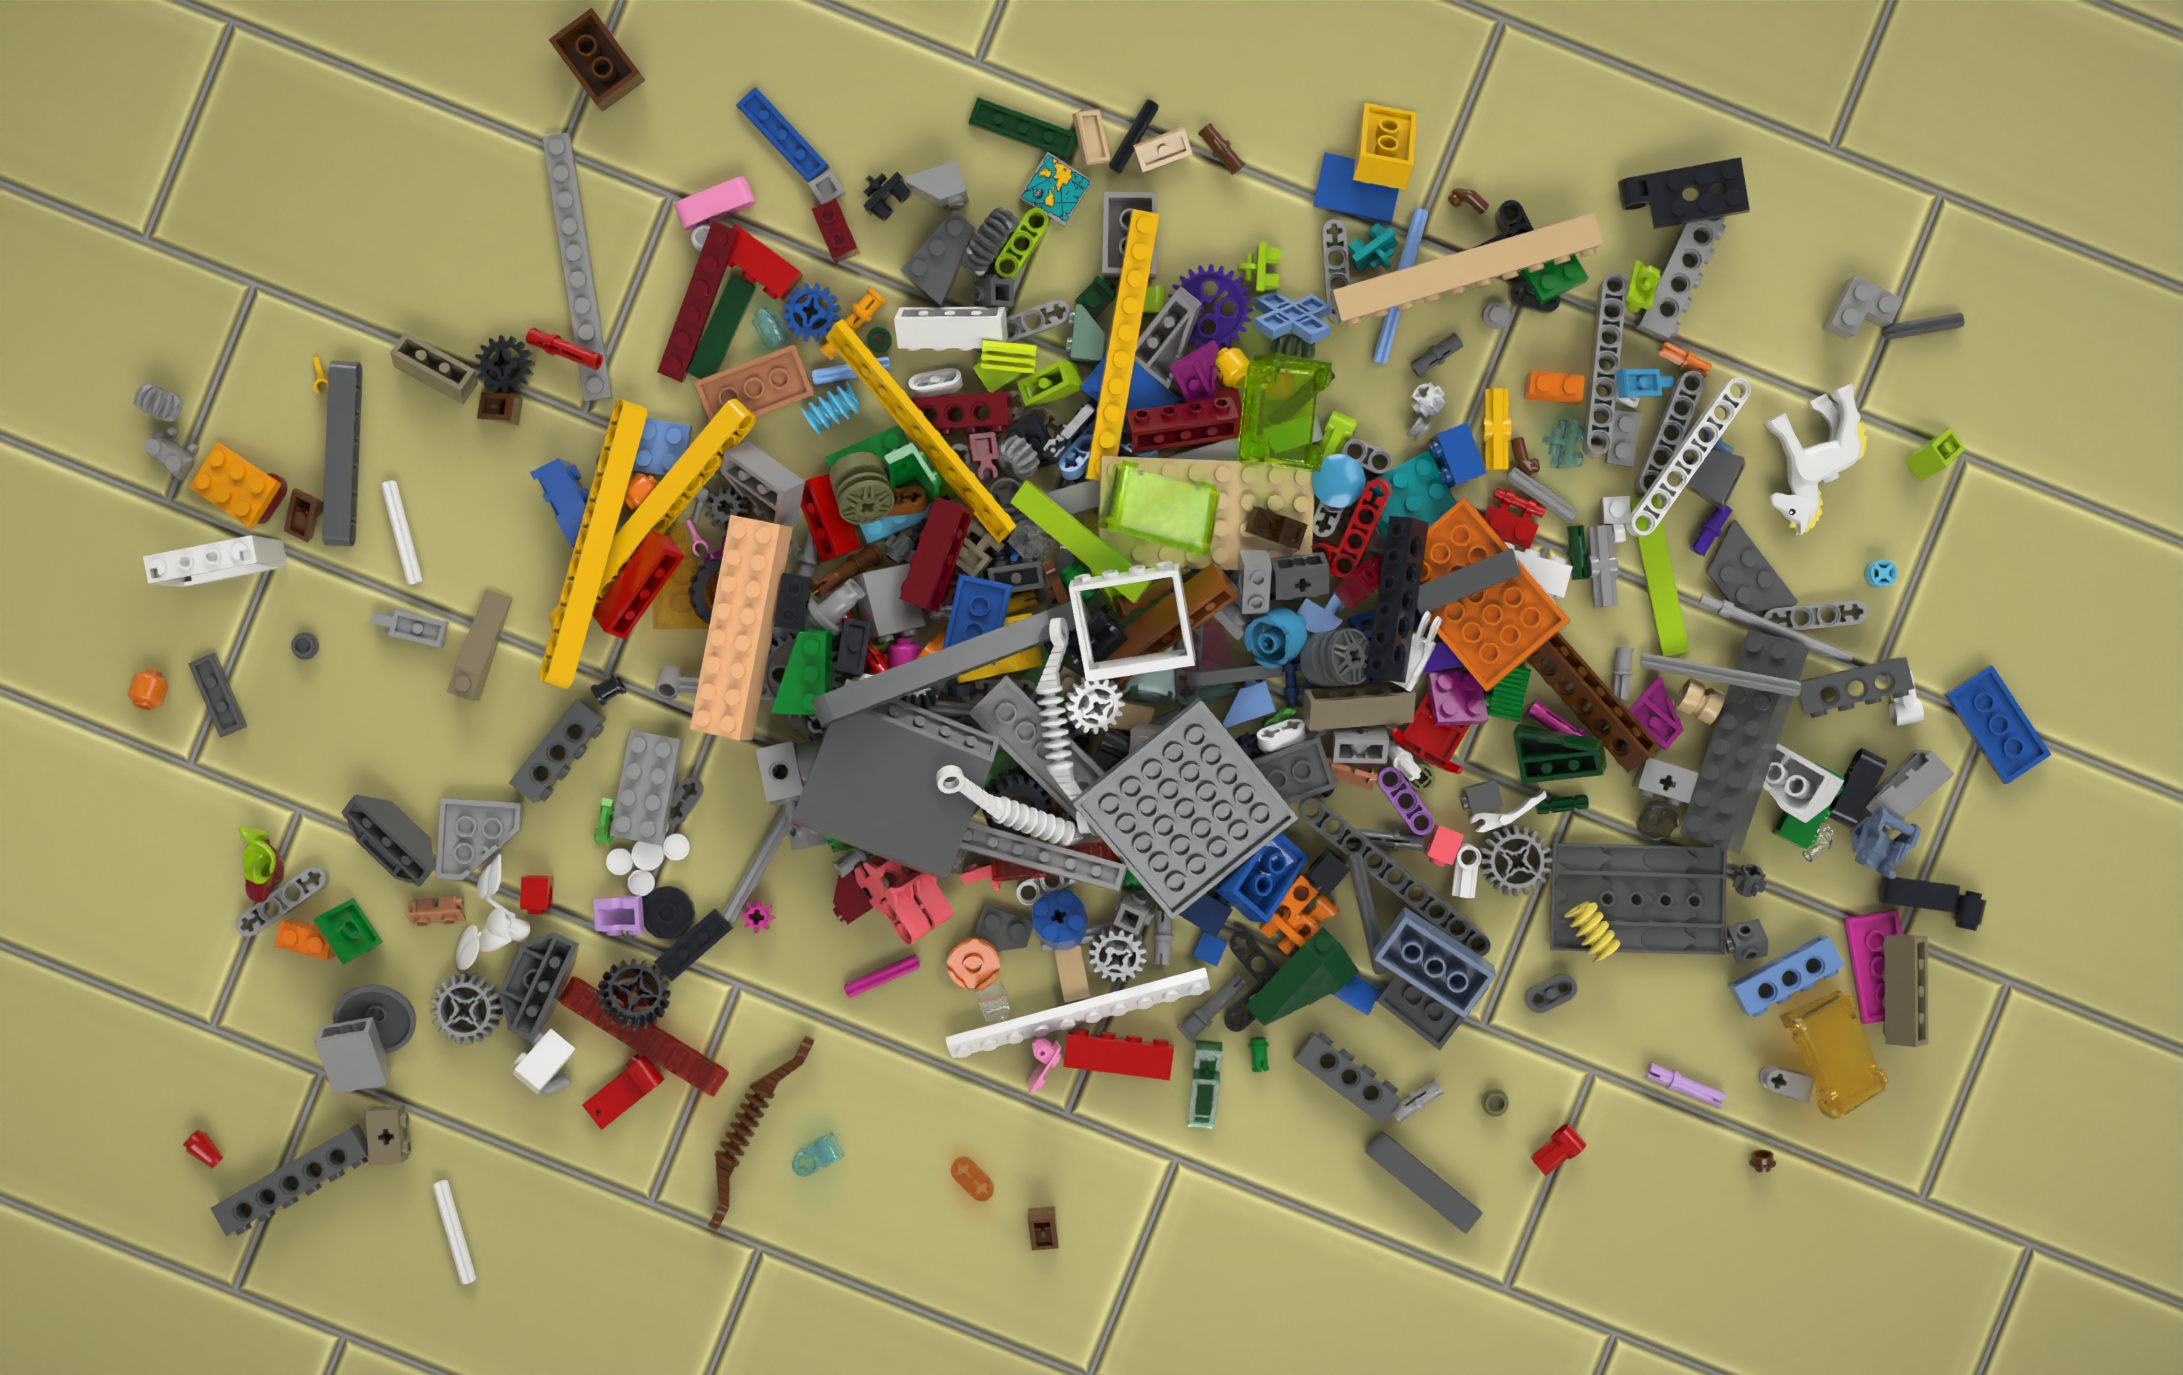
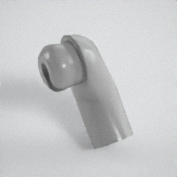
M564 1073L551 1079L540 1092L550 1095L570 1086L566 1074Z

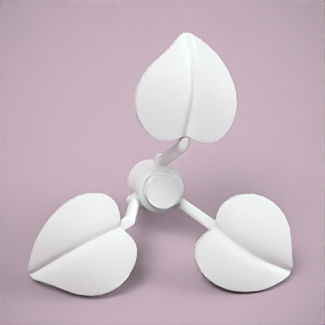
M502 854L494 856L485 865L477 882L478 897L481 899L486 898L497 909L493 910L489 915L482 932L477 934V926L471 925L461 934L456 947L458 970H466L474 963L479 947L483 952H491L503 947L512 940L523 943L529 936L530 923L516 919L515 913L509 912L493 899V895L498 891L501 881Z

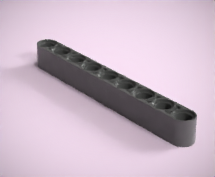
M1312 796L1299 802L1298 809L1306 823L1346 855L1360 852L1367 872L1438 929L1481 957L1489 952L1491 943L1481 928L1373 843L1322 800ZM1314 803L1319 806L1317 813L1314 815L1304 813V809L1308 804ZM1336 820L1339 822V827L1336 831L1329 832L1325 830L1327 822ZM1357 837L1360 839V843L1356 848L1346 847V842L1349 838ZM1371 854L1381 856L1380 861L1376 865L1367 864V858ZM1391 871H1400L1401 877L1395 882L1388 880V875ZM1419 887L1422 889L1419 897L1410 898L1408 896L1412 888ZM1434 904L1442 905V910L1439 914L1432 915L1429 913L1430 907ZM1457 920L1463 922L1460 930H1450L1452 922ZM1474 938H1483L1481 946L1477 948L1470 946Z

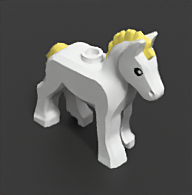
M1851 383L1830 392L1832 398L1838 403L1841 414L1835 409L1827 394L1807 402L1810 409L1820 413L1828 423L1830 430L1828 442L1803 449L1786 413L1764 423L1766 428L1781 441L1782 450L1786 456L1787 479L1792 495H1785L1779 492L1770 495L1769 504L1782 513L1789 521V527L1795 529L1796 536H1801L1804 532L1807 533L1809 529L1815 527L1816 521H1819V516L1822 515L1821 506L1823 501L1820 497L1821 492L1818 488V483L1821 480L1824 483H1828L1839 478L1838 472L1852 466L1864 456L1867 436H1864L1866 428L1863 427L1862 422L1859 423L1861 417L1856 409Z

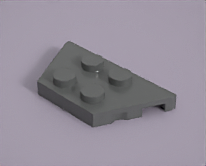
M1733 520L1728 526L1729 529L1723 541L1719 544L1714 560L1711 561L1706 571L1726 600L1734 603L1735 607L1749 613L1798 603L1797 599L1736 520Z

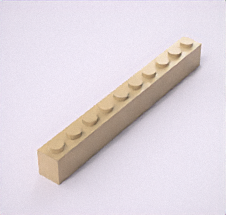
M1591 213L1334 289L1330 292L1339 324L1346 322L1348 327L1362 323V317L1372 315L1373 319L1388 315V310L1398 307L1399 311L1415 307L1414 302L1424 299L1426 304L1441 299L1440 294L1449 291L1451 296L1466 292V286L1476 284L1477 288L1493 284V278L1502 276L1503 281L1519 276L1518 271L1528 268L1529 273L1544 269V263L1554 261L1555 265L1570 261V256L1580 253L1581 257L1597 253L1596 248L1603 245L1595 214Z

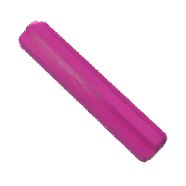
M916 955L909 956L846 983L844 990L849 998L919 969L920 962Z

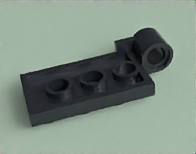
M1741 157L1628 177L1618 182L1622 210H1636L1649 205L1653 229L1743 214L1750 211ZM1720 183L1725 187L1726 191L1721 196H1714L1710 192L1711 185ZM1687 188H1693L1697 191L1698 197L1694 201H1687L1683 198L1682 193Z

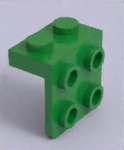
M913 443L902 448H895L884 456L885 470L891 489L900 488L915 480L918 486L925 490L930 504L934 502L935 497L942 498L939 490L941 480L937 472L929 469L927 466L928 460L922 450L918 451Z

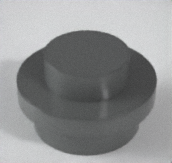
M300 633L292 640V652L300 659H311L318 653L319 642L310 633Z

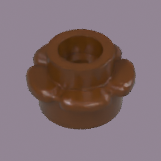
M1756 1150L1751 1153L1749 1165L1755 1171L1765 1173L1771 1171V1168L1776 1166V1161H1774L1771 1151Z

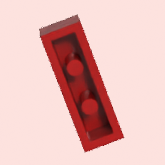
M734 224L732 228L740 232L727 266L732 269L736 265L743 271L741 276L753 285L756 281L764 286L762 291L774 300L779 297L785 301L787 295L791 293L803 274L737 224Z
M829 474L806 480L801 508L821 562L843 557L861 549L852 523L845 521L839 513L836 498L831 488Z

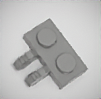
M1615 410L1612 442L1606 452L1605 464L1633 467L1641 413ZM1591 439L1592 446L1603 448L1600 440Z

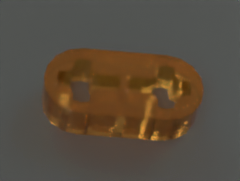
M961 1156L954 1160L951 1166L952 1177L977 1201H986L991 1198L994 1191L992 1179L969 1157ZM968 1164L967 1171L972 1177L969 1178L965 1173L959 1175L957 1173L959 1169L957 1165L963 1166ZM976 1179L981 1185L986 1182L988 1184V1193L980 1192L978 1194L976 1192L977 1185L973 1181Z

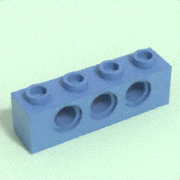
M1820 935L1733 981L1728 986L1742 1013L1756 1017L1765 1013L1768 1010L1767 1007L1775 1002L1776 1004H1781L1791 998L1790 994L1798 990L1803 992L1815 986L1814 982L1822 977L1828 979L1839 973L1838 969L1845 965L1830 937ZM1814 958L1816 966L1812 971L1808 972L1806 970V962ZM1786 971H1791L1792 980L1788 984H1783V974ZM1767 983L1769 987L1768 993L1760 997L1758 989L1762 984Z

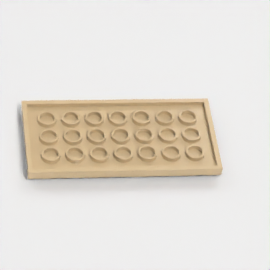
M1100 456L1098 537L1133 566L1143 565L1145 567H1156V564L1160 562L1172 561L1173 564L1179 563L1180 568L1188 566L1192 569H1203L1213 562L1223 570H1238L1240 550H1266L1269 559L1311 554L1314 513L1312 476L1315 464ZM1253 506L1261 507L1307 524L1300 550L1245 532Z

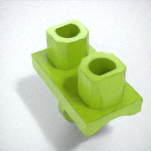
M1259 242L1257 247V263H1253L1254 254H1246L1245 263L1237 264V270L1244 272V281L1247 282L1252 281V273L1256 272L1254 294L1263 295L1264 291L1279 289L1280 274H1267L1265 270L1266 264L1280 265L1281 249L1267 247V242Z
M1639 260L1634 262L1625 296V308L1634 312H1639L1641 308L1651 309L1657 285L1660 282L1661 270L1651 265L1646 267Z

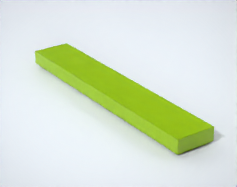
M1025 481L1010 501L1011 504L1098 575L1101 576V573L1107 570H1118V573L1127 572L1129 568L1134 567L1030 481ZM1140 581L1115 585L1113 587L1131 602L1136 603L1152 581Z
M1653 495L1651 499L1652 506L1660 509L1657 495ZM1642 498L1630 500L1631 513ZM1642 517L1636 519V528L1644 531L1647 527L1646 520ZM1661 520L1652 533L1636 537L1660 653L1661 656L1667 657L1690 651Z

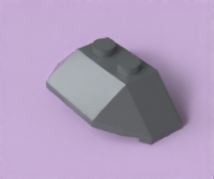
M354 795L341 813L347 819L348 826L356 842L395 879L414 883V885L420 887L434 870L431 838L392 801L362 795Z
M553 932L521 944L499 991L509 1031L532 1042L536 1039L552 1015L571 975L580 943L557 932Z

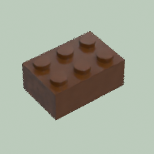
M592 8L549 39L552 46L602 112L646 81Z

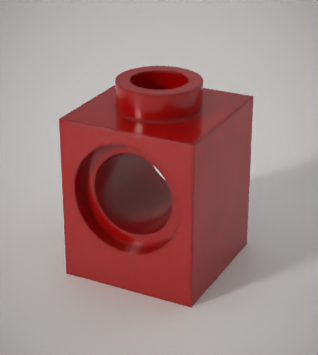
M526 875L521 877L520 909L528 910V914L544 915V910L551 909L553 904L554 876Z

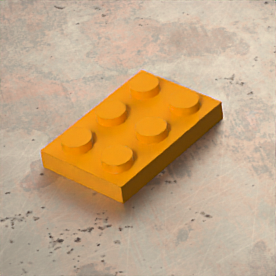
M216 442L189 485V488L246 527L254 529L282 484L223 444Z

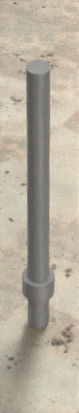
M1702 594L1699 599V604L1716 610L1717 614L1723 617H1733L1846 664H1849L1852 660L1853 654L1734 606V603L1725 599L1720 601L1705 594Z

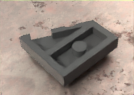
M984 904L973 937L987 940L994 945L997 952L1026 948L1033 929V923L1030 919Z

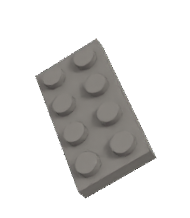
M630 730L610 836L656 845L664 844L684 740Z

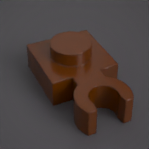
M1050 560L1043 563V568L1051 584V588H1048L1047 591L1052 603L1058 602L1059 605L1070 602L1053 561Z

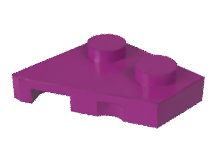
M1214 340L1168 366L1186 403L1215 398L1216 385L1214 382L1217 377L1215 357L1216 353L1219 352V347Z
M1657 676L1628 710L1657 741L1659 746L1667 750L1684 729L1680 719L1676 716L1672 700L1668 697L1663 685V679Z

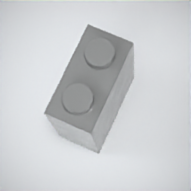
M910 563L862 573L851 578L861 586L866 594L857 602L862 621L872 623L869 640L877 638L878 643L893 640V634L901 633L902 637L917 634V628L926 626L921 607L899 599L901 585L907 578Z
M373 1017L319 1027L315 1044L333 1094L351 1093L355 1090L379 1088L387 1085L391 1068Z

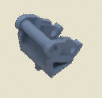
M1882 807L1876 808L1871 817L1868 816L1850 831L1853 851L1857 853L1854 861L1879 872L1889 879H1894L1896 873L1891 870L1894 869L1896 864L1901 865L1902 861H1905L1907 852L1911 848L1916 847L1921 833L1920 826L1916 824L1910 825L1888 814L1887 810ZM1884 824L1902 833L1892 840L1886 837V833L1882 832Z

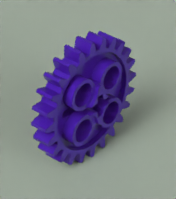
M1210 264L1208 271L1205 272L1203 266L1199 265L1197 274L1191 269L1188 270L1190 278L1187 279L1181 275L1179 276L1183 283L1181 286L1172 285L1176 291L1183 287L1202 303L1198 316L1206 310L1204 306L1206 302L1212 304L1224 291L1228 292V295L1214 306L1216 312L1214 314L1207 313L1194 326L1187 346L1194 341L1196 342L1195 350L1201 348L1202 344L1206 345L1212 340L1218 345L1219 351L1223 342L1230 348L1231 338L1240 341V337L1237 334L1238 331L1247 332L1243 323L1252 322L1250 318L1246 317V313L1252 312L1254 309L1247 307L1246 303L1253 300V298L1244 296L1249 287H1239L1243 279L1240 277L1233 280V270L1224 275V266H1220L1218 271L1215 272L1213 264ZM1211 281L1215 282L1218 288L1217 293L1212 297L1206 296L1204 293L1205 284ZM1232 301L1236 306V311L1232 316L1226 317L1222 313V306L1225 302ZM1207 320H1212L1216 324V330L1211 335H1206L1202 331V325Z

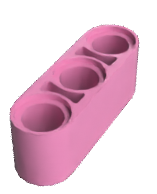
M742 176L676 202L674 207L683 230L689 231L699 225L709 224L712 221L749 208L756 201L747 178Z

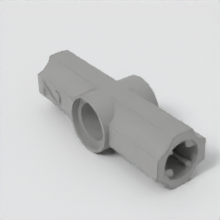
M1612 525L1587 527L1589 543L1587 568L1589 579L1592 582L1593 608L1618 606L1616 578L1618 577L1619 566L1617 555L1614 553Z

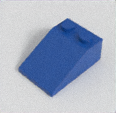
M1106 355L1080 387L1085 396L1089 399L1093 398L1097 402L1099 400ZM1134 361L1126 411L1175 405L1180 401L1175 394ZM1126 411L1123 422L1124 425H1126Z
M1280 833L1222 879L1214 890L1248 920L1268 923L1309 857L1285 835Z

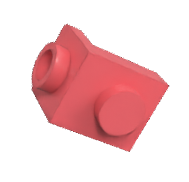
M980 862L965 866L966 872L961 873L964 885L990 877L995 892L1000 890L999 884L1003 883L999 867L994 868L992 863L981 866Z

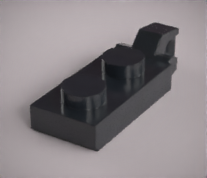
M1091 398L1086 405H1081L1077 409L1073 420L1070 423L1066 422L1061 427L1056 439L1048 440L1043 448V456L1056 463L1095 419L1098 402Z

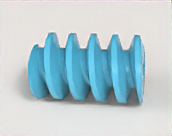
M848 381L845 382L846 391L839 386L836 387L837 396L828 391V401H825L820 396L817 397V407L812 402H808V412L800 407L809 425L818 435L823 434L822 425L828 430L832 429L831 420L838 425L841 424V414L846 419H850V409L856 414L860 413V402Z

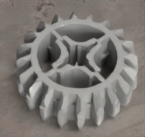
M1512 824L1511 833L1507 826H1502V836L1494 830L1492 835L1496 840L1493 842L1491 839H1485V843L1490 845L1489 850L1486 848L1480 849V852L1487 854V858H1481L1480 862L1488 866L1480 870L1482 874L1490 873L1485 879L1486 883L1489 884L1496 880L1493 889L1498 891L1503 886L1502 894L1506 896L1510 893L1511 888L1514 897H1519L1520 888L1524 895H1529V885L1537 891L1539 886L1535 881L1538 879L1545 883L1546 878L1541 876L1542 872H1551V869L1544 867V863L1552 862V858L1544 857V854L1549 853L1551 849L1550 847L1541 848L1546 839L1541 837L1535 840L1538 836V831L1533 830L1528 835L1529 827L1525 825L1521 828L1520 833L1517 824ZM1511 839H1524L1522 845H1518L1514 850H1508L1501 846ZM1531 846L1536 855L1535 868L1527 861V855L1530 852L1529 848ZM1496 853H1499L1504 859V866L1501 869L1502 873L1500 875L1495 867ZM1505 853L1516 857L1517 853H1519L1518 860L1521 861L1525 868L1515 864L1512 867L1513 862ZM1517 871H1523L1529 875L1526 879L1519 882L1507 881L1509 876H1513Z
M467 972L461 973L460 979L454 974L450 976L451 982L448 980L441 982L443 989L437 988L434 991L439 998L431 999L430 1002L436 1005L437 1008L431 1009L430 1014H437L438 1018L434 1019L432 1024L440 1023L442 1025L438 1029L439 1034L448 1031L446 1035V1040L448 1041L456 1036V1044H461L464 1038L467 1045L473 1044L474 1039L480 1043L484 1040L483 1035L490 1037L493 1034L491 1028L497 1029L499 1027V1023L494 1019L503 1018V1014L496 1011L502 1008L501 1002L496 1003V999L499 998V992L496 994L492 993L496 984L493 983L487 987L488 978L486 976L482 977L478 982V973H472L470 979ZM457 988H471L477 991L478 994L474 997H467L464 993L460 994ZM450 997L454 1005V1013L451 1016L448 1013V1000ZM475 1001V1003H473L471 1005V1008L468 1010V1013H464L459 1016V1014L463 1012V1009L465 1008L466 1004H470ZM482 1001H485L487 1008L485 1020L482 1019L483 1015L479 1008ZM460 1020H467L470 1024H474L477 1029H464L457 1026L456 1023Z

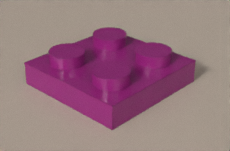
M1469 670L1429 672L1426 675L1434 726L1485 724L1488 721L1483 687Z

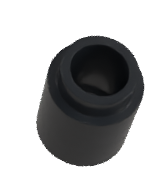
M1966 890L1965 895L1959 894L1957 913L1954 914L1953 918L1956 920V927L1977 931L1978 925L1982 923L1987 900L1981 899V893Z

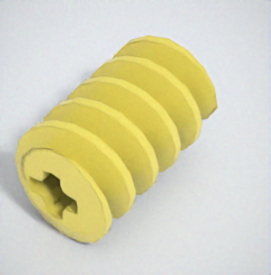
M1588 901L1574 907L1564 917H1574L1570 927H1580L1575 935L1576 937L1585 935L1586 938L1582 941L1581 945H1591L1587 955L1596 954L1597 957L1593 960V962H1596L1616 951L1620 946V941L1618 939L1612 940L1615 933L1612 930H1607L1609 927L1607 921H1601L1604 916L1603 913L1595 912L1598 905Z

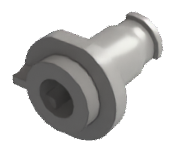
M850 578L845 582L844 586L836 590L830 597L825 598L823 601L813 598L808 602L807 606L810 610L808 617L819 630H832L833 635H838L842 631L843 625L841 620L845 617V614L866 594L861 586Z

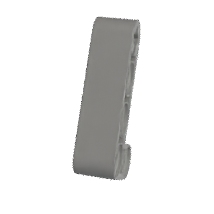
M1359 439L1349 440L1340 453L1341 455H1348L1347 449L1350 445L1359 447L1361 455L1355 460L1363 468V471L1376 476L1387 472L1392 465V457L1387 451ZM1374 456L1384 458V469L1378 470L1372 465V458ZM1319 500L1313 514V536L1322 539L1331 535L1336 528L1344 507L1333 509ZM1326 513L1335 514L1334 518L1329 516L1326 521V526L1329 527V530H1324L1320 533L1318 531L1319 526L1315 525L1316 522H1321Z

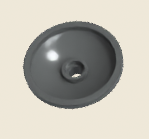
M362 985L347 991L338 1000L333 1013V1024L373 1017L385 1054L405 1046L412 1038L416 1028V1013L410 1001L397 990L383 985Z

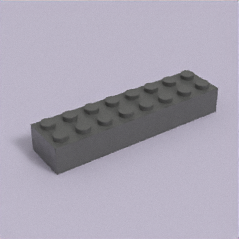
M1748 630L1735 670L1799 682L1809 649L1794 641ZM1729 685L1679 834L1738 854L1741 853L1793 696Z

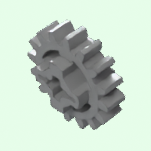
M1110 925L1108 933L1101 929L1100 938L1097 936L1093 937V945L1089 947V954H1091L1089 963L1094 964V972L1102 971V979L1109 975L1114 983L1117 977H1121V980L1126 982L1127 975L1134 979L1136 978V970L1143 971V963L1147 961V954H1145L1147 946L1146 944H1141V935L1134 937L1133 933L1125 932L1122 928L1115 930L1114 926ZM1104 946L1105 952L1103 953V956H1101L1100 950ZM1135 951L1136 956L1135 959L1132 961L1131 956Z

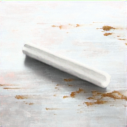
M386 481L381 484L406 582L409 585L422 582V576L396 481Z
M447 1180L435 1182L432 1187L461 1284H468L476 1280V1275Z

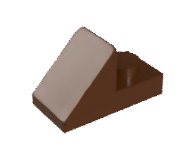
M294 488L290 498L284 531L308 543L313 538L317 517L323 512V502L306 492Z

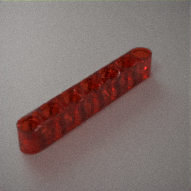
M571 977L558 998L562 1005L702 1092L713 1097L716 1096L729 1075V1072L724 1067L649 1022L647 1029L644 1030L638 1024L635 1031L631 1029L629 1024L622 1030V1022L619 1021L612 1025L613 1016L604 1018L603 1014L606 1009H599L598 1007L601 1000L597 999L596 995L600 990L578 977ZM617 1002L621 1007H623V1008L625 1009V1006H624V1005H622L621 1003Z

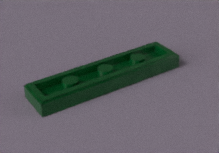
M978 97L968 122L971 126L1038 150L1049 152L1066 160H1070L1077 140L1076 132Z
M731 275L687 370L688 374L703 379L718 373L757 289L756 286Z

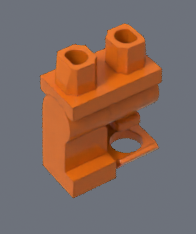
M1299 873L1268 923H1261L1259 929L1270 938L1280 928L1286 935L1277 946L1289 955L1298 947L1301 948L1321 928L1318 924L1320 921L1336 915L1339 909L1324 894L1318 893L1309 884V881ZM1317 895L1315 909L1313 908L1308 914L1303 912L1304 907Z

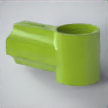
M1333 410L1323 430L1325 432L1323 439L1319 444L1320 456L1314 459L1320 462L1327 456L1340 454L1345 443L1351 438L1358 420Z

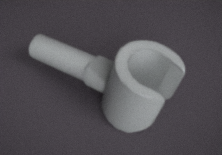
M703 486L695 496L699 502L692 519L694 523L699 522L704 503L710 499L709 493L711 490L706 486Z

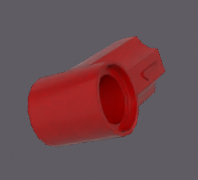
M1566 1123L1552 1134L1551 1140L1530 1158L1542 1173L1547 1176L1566 1159H1572L1580 1154L1587 1144L1570 1123Z

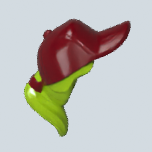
M240 826V836L249 842L242 855L245 891L251 900L263 903L267 900L272 886L279 884L283 880L285 872L284 862L278 851L270 846L269 835L265 831L247 829Z

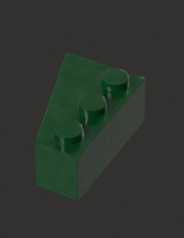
M1518 724L1513 732L1522 784L1600 776L1605 772L1607 762L1603 740Z

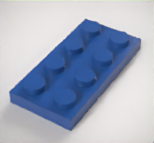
M1993 665L1987 666L1945 694V697L2003 784L2010 783L2052 755Z

